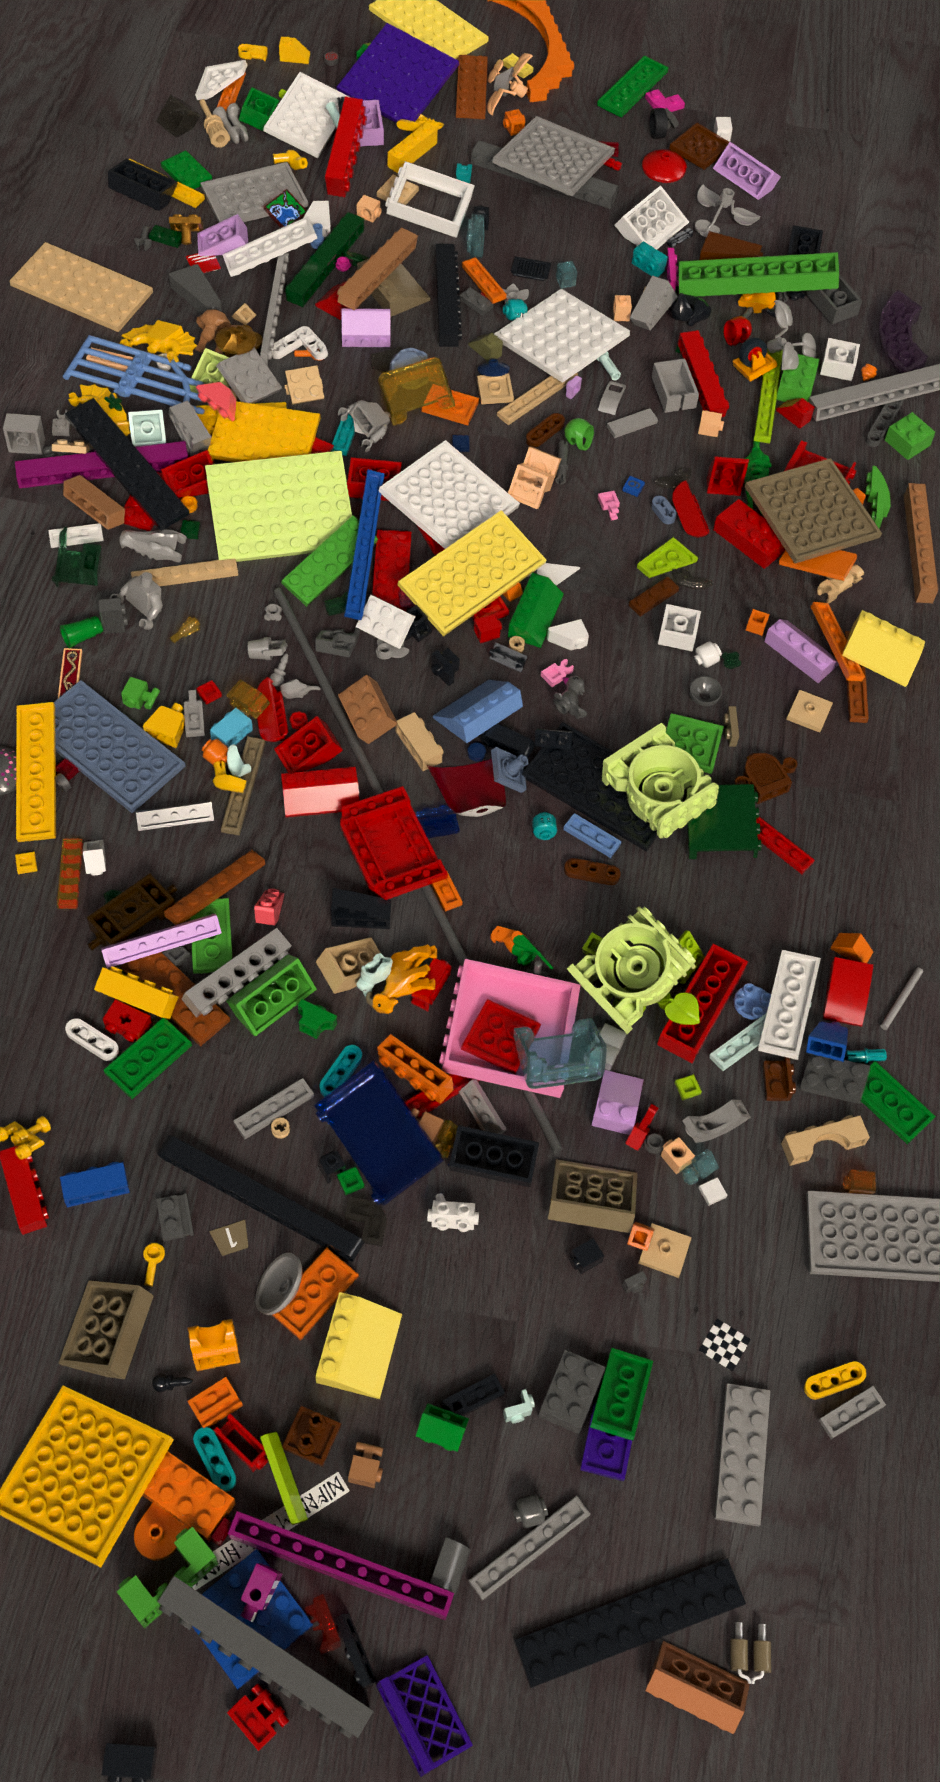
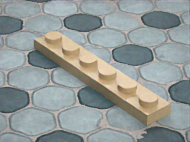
M235 558L131 572L132 578L140 576L144 572L151 573L152 580L158 586L238 576Z

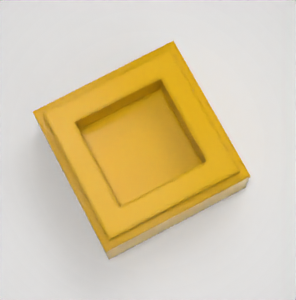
M35 851L15 855L18 874L38 871Z

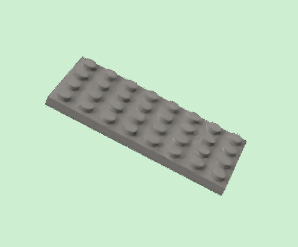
M807 1191L809 1274L940 1282V1199Z

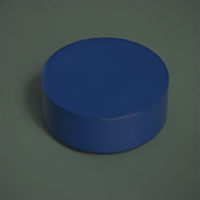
M473 743L468 747L467 755L472 761H481L486 756V748L481 743Z

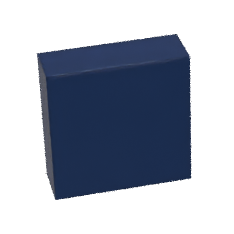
M452 435V446L459 452H469V435Z

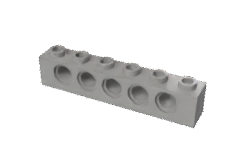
M278 928L274 929L186 991L182 1001L196 1018L201 1014L203 1016L207 1015L213 1010L212 1006L216 1003L222 1004L229 998L228 995L234 992L236 994L244 987V983L247 981L252 982L259 976L258 973L262 970H268L274 965L276 960L279 959L280 961L288 955L292 945ZM265 950H270L273 955H268ZM249 960H254L258 965H252ZM234 971L241 972L243 976L235 975ZM219 982L226 983L227 987H221ZM203 993H209L212 998H205Z

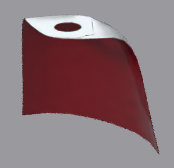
M492 759L456 767L441 768L427 765L446 803L453 812L461 816L478 817L490 814L506 806L504 785L494 781Z

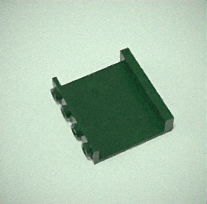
M754 784L719 785L715 806L711 809L707 808L699 817L692 818L687 822L689 859H697V852L753 850V858H757L758 851H761V839L757 837V834H760V823H756V818H759V807H755V803H758V792L754 791Z

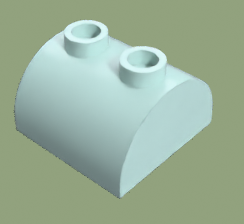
M162 409L128 412L131 440L135 447L166 443Z

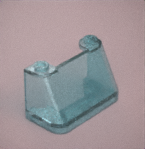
M592 1018L581 1019L575 1022L572 1026L571 1034L534 1038L531 1028H514V1040L524 1080L529 1088L538 1089L595 1081L604 1075L607 1046Z

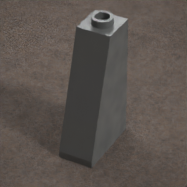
M198 264L168 273L170 287L200 313L203 314L206 310L212 309L222 312L221 301Z

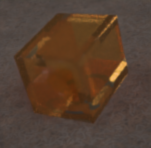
M851 1169L843 1179V1188L846 1189V1193L874 1195L876 1192L875 1172Z

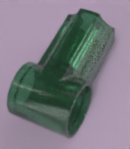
M348 591L342 597L325 601L326 612L329 616L345 612Z

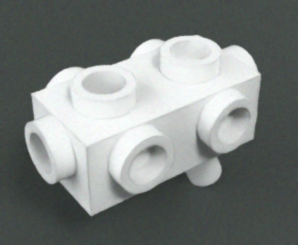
M442 1193L435 1196L436 1200H433L432 1209H428L427 1221L432 1222V1227H437L442 1231L452 1228L458 1229L461 1232H467L468 1230H474V1225L479 1223V1212H475V1203L446 1201Z

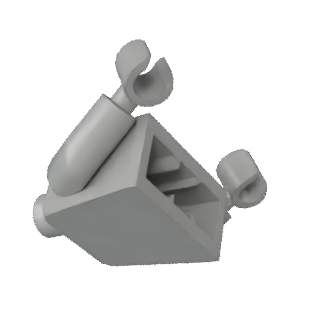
M364 400L348 406V409L341 407L338 411V416L343 414L340 419L341 421L347 420L348 414H350L367 438L370 437V439L362 441L361 447L363 445L368 446L365 452H369L372 443H376L385 435L388 429L387 425L390 422L389 413L384 412L379 404Z
M144 572L140 576L131 578L120 589L121 592L119 594L114 593L110 598H121V603H123L125 595L126 600L147 617V619L139 621V626L149 630L153 628L152 620L161 612L163 604L160 586L152 580L151 573Z

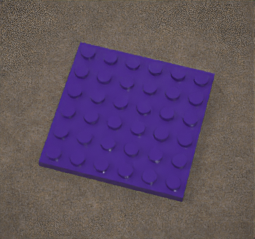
M386 23L338 84L337 91L352 98L363 99V101L379 100L381 115L395 123L400 119L415 122L459 66V61Z

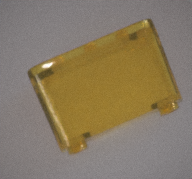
M437 357L385 372L378 378L382 400L390 415L393 426L403 423L407 419L408 411L436 402H438L439 407L442 409L455 406L443 365Z

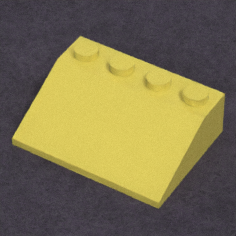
M862 610L852 626L842 656L906 687L921 656L925 641Z
M339 1292L317 1369L316 1383L380 1399L402 1314L364 1298Z

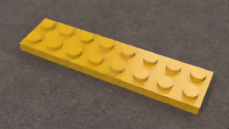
M54 702L19 705L17 706L16 839L18 842L56 838Z

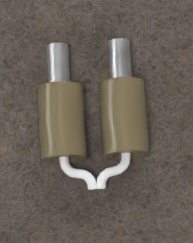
M735 1622V1639L730 1640L731 1670L738 1671L739 1676L747 1679L748 1684H755V1680L761 1679L764 1673H771V1642L766 1641V1624H758V1641H754V1672L761 1674L754 1676L751 1680L741 1672L748 1671V1640L743 1639V1623Z

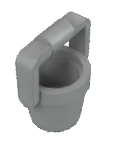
M271 637L248 641V655L250 659L272 660L273 656L283 655L288 645L286 640H271Z

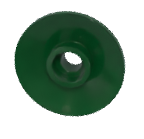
M345 251L343 253L347 259L353 262L352 265L357 267V263L369 259L367 256Z

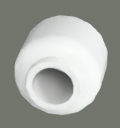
M709 641L696 648L694 658L698 665L702 664L705 668H708L720 661L722 653L716 643Z

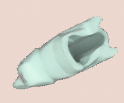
M379 953L373 957L371 962L362 966L361 976L356 985L359 990L363 991L365 997L369 991L372 992V988L376 983L388 977L393 963L392 958L384 957Z

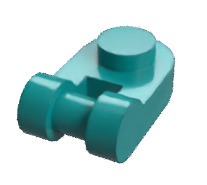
M457 163L456 179L470 183L472 164L466 166L462 165V163Z

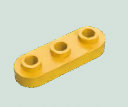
M853 1361L813 1375L806 1380L804 1392L809 1398L817 1400L851 1388L864 1381L866 1369L861 1363ZM851 1371H854L857 1374L856 1378L851 1376ZM831 1378L837 1380V1385L832 1384ZM811 1386H816L818 1388V1392H814L811 1389Z

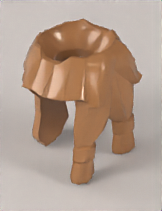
M213 309L206 310L197 317L196 322L203 331L196 351L204 352L206 344L213 339L215 341L216 334L221 329L231 326L223 312ZM216 344L215 352L223 354L224 352Z

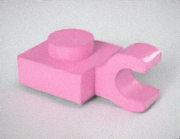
M615 491L598 494L599 503L603 510L609 511L611 521L618 519L616 513H619L618 507L620 502Z

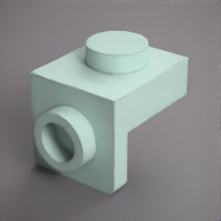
M526 1389L521 1390L522 1404L504 1409L505 1422L518 1423L523 1421L524 1417L531 1415L532 1408L535 1405L532 1395H528Z

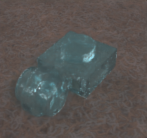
M706 1149L691 1160L694 1168L689 1167L685 1169L682 1178L688 1185H693L698 1182V1177L704 1179L717 1170L719 1166L712 1151Z

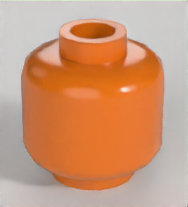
M209 739L202 748V756L212 765L217 761L226 763L229 747L219 739Z

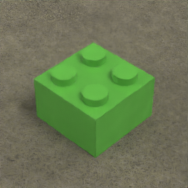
M912 412L889 426L885 441L905 459L909 460L931 446L935 431Z

